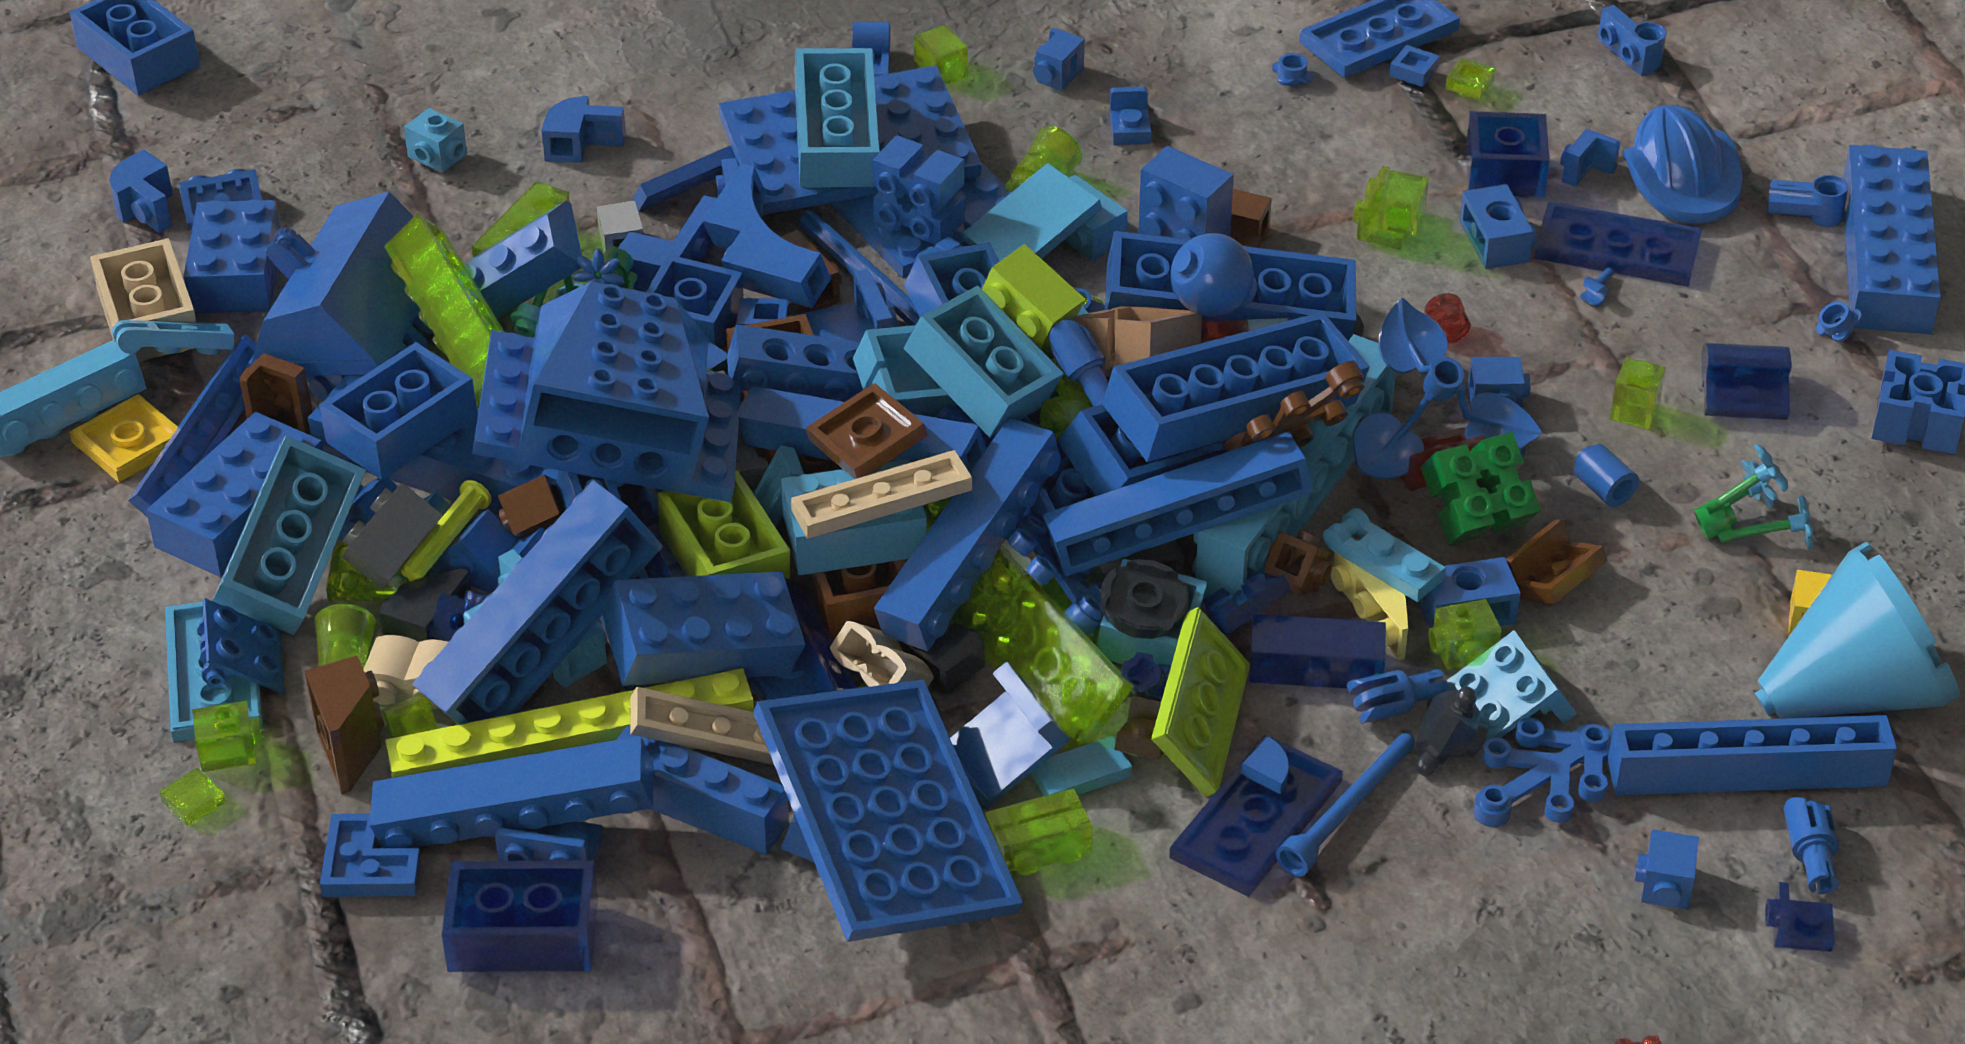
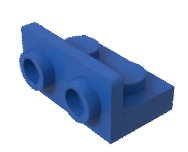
M234 169L228 171L225 175L213 177L199 175L191 177L187 181L178 182L188 230H192L197 202L262 200L256 169L248 171L245 169Z
M577 821L548 825L539 829L513 830L499 828L495 835L499 865L515 869H529L556 873L561 876L583 878L590 877L604 838L603 826L601 824Z

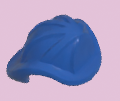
M1662 105L1652 109L1645 115L1637 129L1634 146L1623 151V159L1627 162L1635 186L1644 199L1665 217L1686 224L1711 223L1729 215L1740 201L1743 183L1739 154L1731 137L1723 131L1713 130L1700 115L1685 107Z

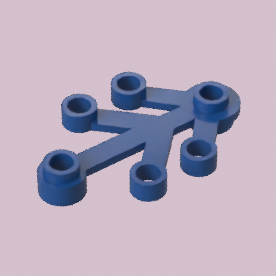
M1033 514L1022 515L1017 522L1014 533L1008 539L1009 545L1024 557H1028L1032 551H1037L1039 555H1036L1026 567L1028 573L1044 585H1047L1055 577L1072 602L1070 607L1064 612L1066 619L1078 631L1091 636L1101 625L1102 616L1104 615L1100 608L1102 582L1094 580L1091 584H1088L1085 581L1095 568L1092 567L1065 577L1051 549L1046 535L1045 524Z
M1525 718L1518 722L1515 739L1520 746L1536 748L1539 745L1565 749L1559 753L1511 749L1510 744L1504 739H1488L1483 745L1482 760L1487 766L1491 768L1510 766L1529 768L1531 770L1503 787L1488 785L1479 791L1475 797V819L1488 827L1503 826L1510 819L1512 803L1550 781V794L1546 799L1545 815L1549 820L1556 823L1569 821L1574 808V800L1569 795L1570 768L1579 762L1584 764V774L1580 777L1578 788L1580 797L1588 802L1603 800L1606 795L1608 781L1602 774V764L1608 760L1612 731L1598 724H1585L1579 726L1574 732L1544 729L1543 724L1539 720ZM1588 785H1593L1598 788H1591ZM1554 806H1562V807H1564V808H1563V809H1559V808H1556V807H1554Z

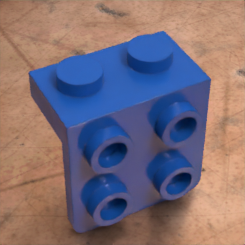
M869 268L853 271V303L798 314H806L814 336L861 342L866 330L898 327L894 308H888L886 305L883 285L881 282H875Z

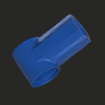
M1835 175L1817 177L1813 183L1771 180L1768 214L1809 216L1815 224L1820 226L1838 225L1843 221L1848 191L1847 182Z

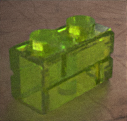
M1074 788L985 813L987 823L1011 875L1018 873L1030 875L1043 866L1061 861L1073 863L1080 860L1084 855L1092 853L1091 821L1085 809L1082 808Z

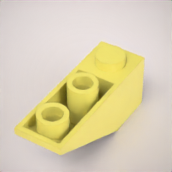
M1334 552V563L1331 572L1334 586L1338 591L1344 592L1353 603L1357 615L1362 619L1365 618L1375 630L1379 642L1385 647L1388 646L1399 661L1405 659L1408 635L1405 595Z

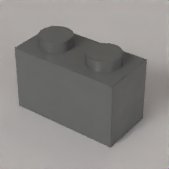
M402 482L394 492L385 488L370 507L376 514L366 525L359 520L343 539L349 546L341 557L381 589L386 586L443 516Z

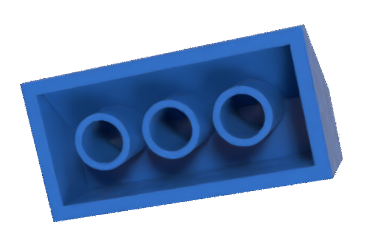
M567 200L445 274L423 290L428 323L460 342L518 307L519 304L526 302L579 270L581 267L577 262V257L582 255L572 203Z

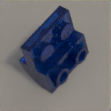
M1704 343L1702 348L1704 416L1787 420L1790 414L1789 375L1792 369L1790 348L1788 346Z

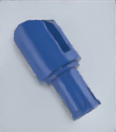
M1072 320L1058 322L1051 329L1049 335L1050 347L1057 362L1069 381L1081 384L1093 407L1102 405L1109 383L1101 369L1105 361L1102 352L1091 333L1083 325Z
M1439 669L1409 677L1402 671L1395 670L1352 680L1347 683V689L1350 695L1361 693L1352 702L1356 711H1365L1359 716L1361 724L1409 713L1415 702L1428 700L1437 694L1446 692L1448 685L1447 680L1435 682V679L1445 676Z
M1792 797L1785 803L1784 814L1793 856L1798 861L1804 863L1808 888L1812 893H1815L1816 890L1820 895L1831 893L1839 886V880L1833 863V856L1839 850V842L1831 806H1824L1816 801L1806 802L1804 798Z

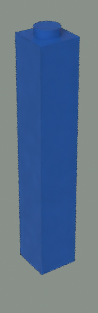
M752 386L743 402L740 403L735 416L739 418L738 428L745 445L776 451L782 445L794 448L798 455L833 461L809 440L806 427L844 402ZM913 414L924 423L928 436L889 462L910 460V463L955 450L970 473L986 450L979 426Z

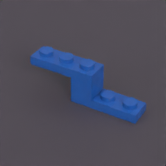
M704 195L674 241L635 232L627 234L618 248L628 252L633 259L631 271L638 276L635 290L647 291L667 255L702 262L705 259L712 240L702 220L708 208L714 204L717 198Z

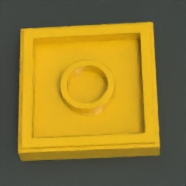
M137 394L69 433L72 443L119 483L153 464L178 426L141 395Z

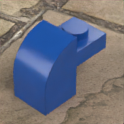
M589 96L572 97L555 104L547 112L541 130L544 160L582 163L587 144L624 146L626 140L624 107L593 106L589 104Z
M145 149L117 164L110 174L109 182L116 214L120 221L125 223L136 217L138 221L148 224L159 233L172 226L167 199L173 196L167 165Z

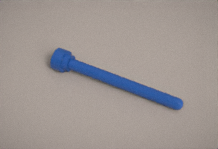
M1409 733L1401 734L1305 834L1290 836L1277 849V861L1287 873L1295 877H1302L1316 864L1319 853L1318 847L1414 747V737Z

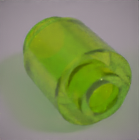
M1083 388L1069 391L1043 402L1040 424L1042 428L1053 431L1055 439L1058 440L1079 412L1092 408L1093 405Z

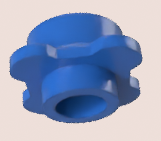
M1285 54L1279 58V62H1275L1272 65V71L1278 75V83L1283 86H1298L1302 82L1309 83L1313 80V73L1308 71V60L1301 54Z
M1832 302L1821 310L1816 331L1820 336H1831L1835 342L1845 341L1854 330V326L1862 321L1863 315L1858 309L1850 310L1844 302Z

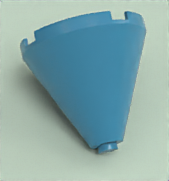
M1865 542L1847 553L1757 682L1761 689L1754 694L1767 716L1776 713L1779 719L1936 708L1944 707L1960 698V691L1947 662L1942 664L1933 645L1937 641L1909 594L1881 555L1878 554L1869 559L1867 552L1872 549L1869 543Z

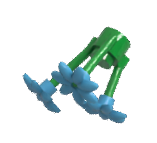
M1755 444L1754 448L1763 464L1759 466L1753 460L1750 462L1741 461L1747 475L1743 476L1744 481L1720 497L1693 509L1696 520L1707 540L1718 536L1721 544H1724L1735 538L1790 529L1791 533L1803 531L1804 542L1807 544L1808 550H1811L1814 545V530L1809 523L1811 513L1809 512L1808 502L1803 495H1799V498H1797L1800 514L1788 516V520L1737 529L1731 528L1732 524L1738 522L1731 507L1732 504L1746 496L1750 498L1755 496L1757 500L1762 498L1767 507L1771 509L1774 505L1773 501L1777 499V494L1768 485L1770 479H1775L1783 492L1788 489V481L1780 472V467L1773 464L1770 453L1758 444Z

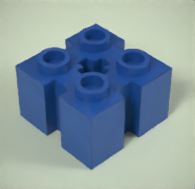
M896 135L872 160L873 185L879 190L873 197L875 223L900 232L906 226L910 227L914 237L936 245V243L951 236L965 221L964 196L956 194L964 185L963 158L940 150H936L932 155L924 153L923 144Z
M1889 350L1880 386L1871 439L1905 445L1906 439L1922 441V449L1956 454L1965 418V363L1939 359L1938 364L1935 365L1921 362L1922 355Z

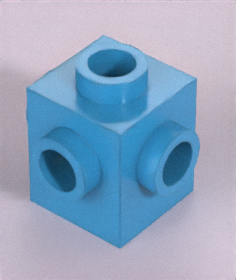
M428 108L404 126L408 157L443 173L467 154L464 123Z

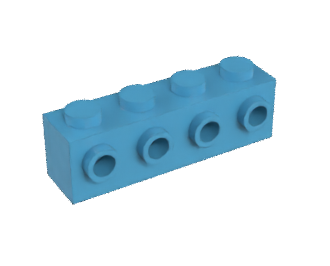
M112 340L1 391L0 457L16 455L22 452L25 446L39 439L54 437L63 428L77 421L90 420L96 417L99 411L113 404H121L135 394L147 389L136 353H124L116 341Z

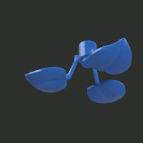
M1404 298L1399 299L1395 303L1381 326L1378 340L1380 355L1386 365L1397 373H1409L1417 368L1420 374H1427L1423 382V389L1426 394L1403 426L1395 416L1388 413H1373L1359 423L1353 437V449L1356 466L1361 473L1376 479H1393L1412 471L1422 458L1424 444L1417 435L1409 432V430L1432 400L1446 402L1455 394H1457L1462 417L1469 420L1465 429V436L1473 448L1483 439L1513 432L1520 450L1540 436L1542 431L1535 420L1518 404L1503 395L1493 392L1477 394L1470 403L1469 411L1464 393L1466 385L1462 384L1464 370L1455 359L1444 357L1448 348V340L1443 329L1431 317L1414 308Z

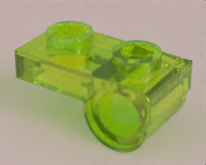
M342 542L336 545L332 552L326 593L328 601L386 600L392 597L401 584L410 581L401 574L399 568L386 586L381 589L341 557L349 546Z

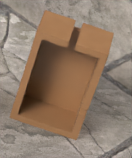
M1122 306L1112 308L1111 310L1073 316V321L1083 325L1091 333L1102 352L1105 361L1101 369L1106 377L1111 376L1114 366L1201 344L1202 315L1192 311Z

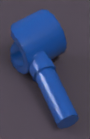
M1607 268L1595 279L1589 276L1586 277L1583 285L1587 289L1580 295V299L1595 308L1599 307L1607 298L1608 287L1604 284L1614 275L1613 270Z

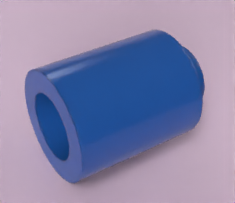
M1596 444L1588 446L1576 457L1575 476L1609 507H1617L1624 504L1635 493L1639 485V476L1605 445Z

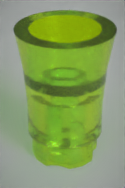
M1045 126L1039 129L1027 153L1012 171L1011 179L1005 186L1006 191L1013 192L1047 163L1064 175L1070 173L1082 161V151L1078 142L1061 128Z
M335 604L319 611L314 619L318 652L317 667L358 655L364 669L376 630L375 617L368 610L352 604Z

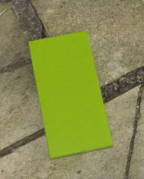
M1197 607L1185 614L1151 740L1205 797L1219 792L1250 663L1206 614Z

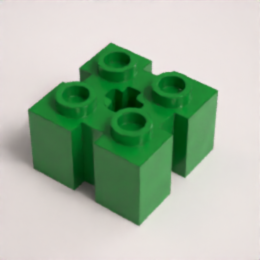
M1513 432L1483 439L1471 451H1469L1467 444L1438 451L1421 466L1431 498L1441 496L1445 508L1437 515L1448 546L1479 538L1491 527L1494 533L1525 525L1542 511L1531 480L1528 479L1520 482L1517 469L1524 464Z

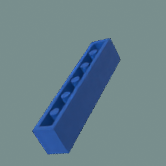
M1010 417L1007 419L970 472L972 490L954 495L874 607L882 633L885 636L928 652L935 640L945 633L949 620L960 604H964L968 600L972 587L980 575L990 568L994 555L1005 539H1009L1014 533L1017 522L1023 513L1035 503L1039 490L1048 477L1056 473L1061 456L1053 431Z
M1288 431L1042 515L1051 549L1066 577L1313 492L1306 459Z
M1887 715L1614 724L1607 763L1615 795L1888 786L1897 747Z
M642 736L373 781L369 826L382 848H417L435 844H449L458 840L482 836L491 837L496 835L499 828L513 830L539 829L548 825L572 821L581 822L590 818L614 814H629L634 811L653 808L654 763Z

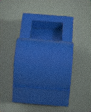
M1615 5L1603 8L1598 29V39L1640 76L1650 74L1660 68L1667 33L1665 28L1653 22L1636 24Z
M853 22L852 48H872L874 76L889 74L890 22Z

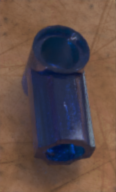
M1137 652L1133 658L1131 657L1123 662L1121 677L1124 679L1123 696L1132 698L1135 694L1162 699L1171 665L1159 663L1151 654Z

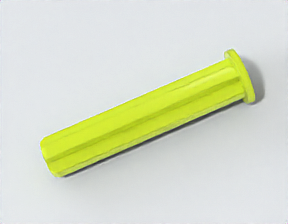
M466 480L460 486L461 495L401 566V574L407 577L410 582L422 579L478 509H486L490 505L491 495L482 484L473 480Z

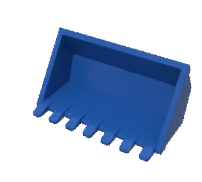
M390 191L335 206L311 246L300 234H296L293 228H279L274 235V241H271L267 246L266 252L270 258L269 260L273 261V264L289 281L263 320L256 348L247 368L265 353L304 367L306 375H366L408 348L402 341L410 346L417 342L427 348L428 341L412 325L413 323L429 335L433 334L437 329L428 323L427 313L421 308L426 309L423 290L440 279V274L444 276L457 267L449 260L451 253L417 221Z

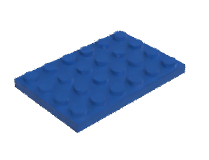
M937 66L874 76L879 153L898 135L923 144L924 153L932 155L936 150H940L963 158L964 179L981 176L982 164ZM795 90L719 103V116L738 164L740 165L742 162L755 166L766 191L763 200V215L876 195L879 192L877 187H800Z
M924 679L757 702L753 714L847 942L1017 914L1023 901Z

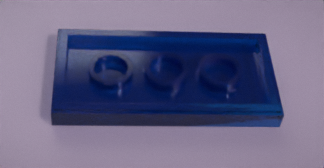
M1548 201L1535 245L1533 259L1598 271L1611 268L1615 274L1689 287L1702 229Z
M1266 734L1252 748L1169 849L1170 859L1247 897H1250L1278 862L1276 858L1277 849L1290 836L1301 834L1342 783L1343 779L1342 770L1272 737L1270 738L1282 747L1288 758L1287 784L1283 792L1279 794L1242 775L1243 763L1267 737H1270Z

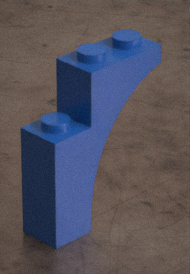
M741 162L733 176L727 180L724 189L714 204L708 208L702 220L713 245L727 249L721 260L724 268L743 272V289L778 299H788L789 302L812 308L831 280L820 252L805 249L784 240L763 222V200L766 191L755 166Z

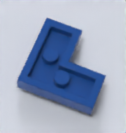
M331 814L320 881L322 897L416 896L421 866L419 848H377L378 840L369 826L370 814Z

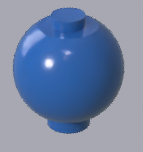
M1218 233L1196 236L1187 241L1178 250L1173 259L1170 273L1173 291L1178 300L1192 312L1209 317L1225 315L1234 311L1239 306L1247 305L1255 296L1257 281L1254 278L1251 258L1245 248L1229 236Z

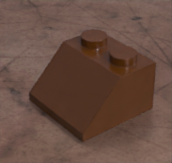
M358 655L305 670L316 734L341 794L352 790L380 750L381 744L378 729L385 727L378 702H373V698L379 696L376 678L372 670L364 672Z

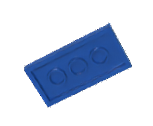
M1372 0L1301 29L1299 42L1339 75L1346 78L1396 57L1406 45L1417 48L1459 30L1460 17L1438 0Z

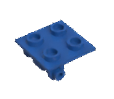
M204 598V617L199 623V632L202 635L200 658L205 664L201 672L203 681L212 688H218L223 686L232 674H235L283 694L285 686L280 630L267 622L258 621L235 611L229 606Z

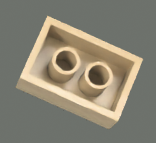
M169 238L90 256L97 291L111 335L113 326L121 320L196 323L194 309ZM142 346L139 351L135 352L138 362L172 354L158 352L155 350V347ZM180 348V352H178V353H181V352H184V351H186V350L193 349V348Z

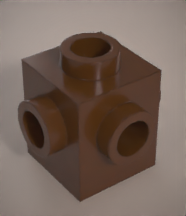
M1299 529L1297 537L1280 531L1277 540L1270 547L1267 564L1263 572L1279 578L1277 586L1292 593L1301 595L1303 588L1317 592L1319 586H1323L1331 575L1333 563L1330 560L1334 552L1321 547L1322 538Z

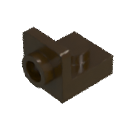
M1135 694L1131 698L1128 719L1117 732L1114 750L1156 760L1162 756L1164 752L1151 740L1162 699Z

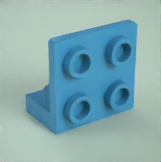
M1515 630L1447 680L1448 691L1459 690L1466 686L1476 691V705L1481 712L1479 721L1488 725L1485 741L1490 738H1502L1517 727L1520 720L1529 718L1539 709L1544 715L1552 710L1563 724L1577 714L1574 707L1539 659Z

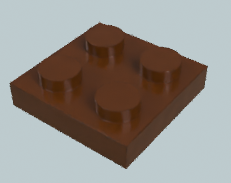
M876 383L806 427L809 440L854 479L871 474L928 436L924 423Z

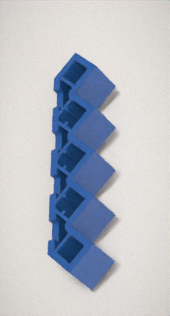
M389 477L383 480L377 478L364 487L360 483L337 538L338 540L343 541L359 520L365 525L376 513L370 507L385 488H388L391 492L396 490L398 486ZM437 491L424 498L427 503L442 515L451 507ZM488 509L469 520L429 569V572L442 574L462 568L469 571L472 587L493 593L499 586L498 577L501 576L498 557L513 549L524 558L542 538L545 530L540 527L517 540Z

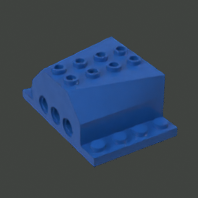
M589 282L541 306L534 338L521 336L516 333L491 331L472 454L731 503L735 485L739 418L735 414L740 407L741 385L734 384L733 379L726 374L706 372L709 338L676 298L662 296L658 293H646L621 288L613 284Z

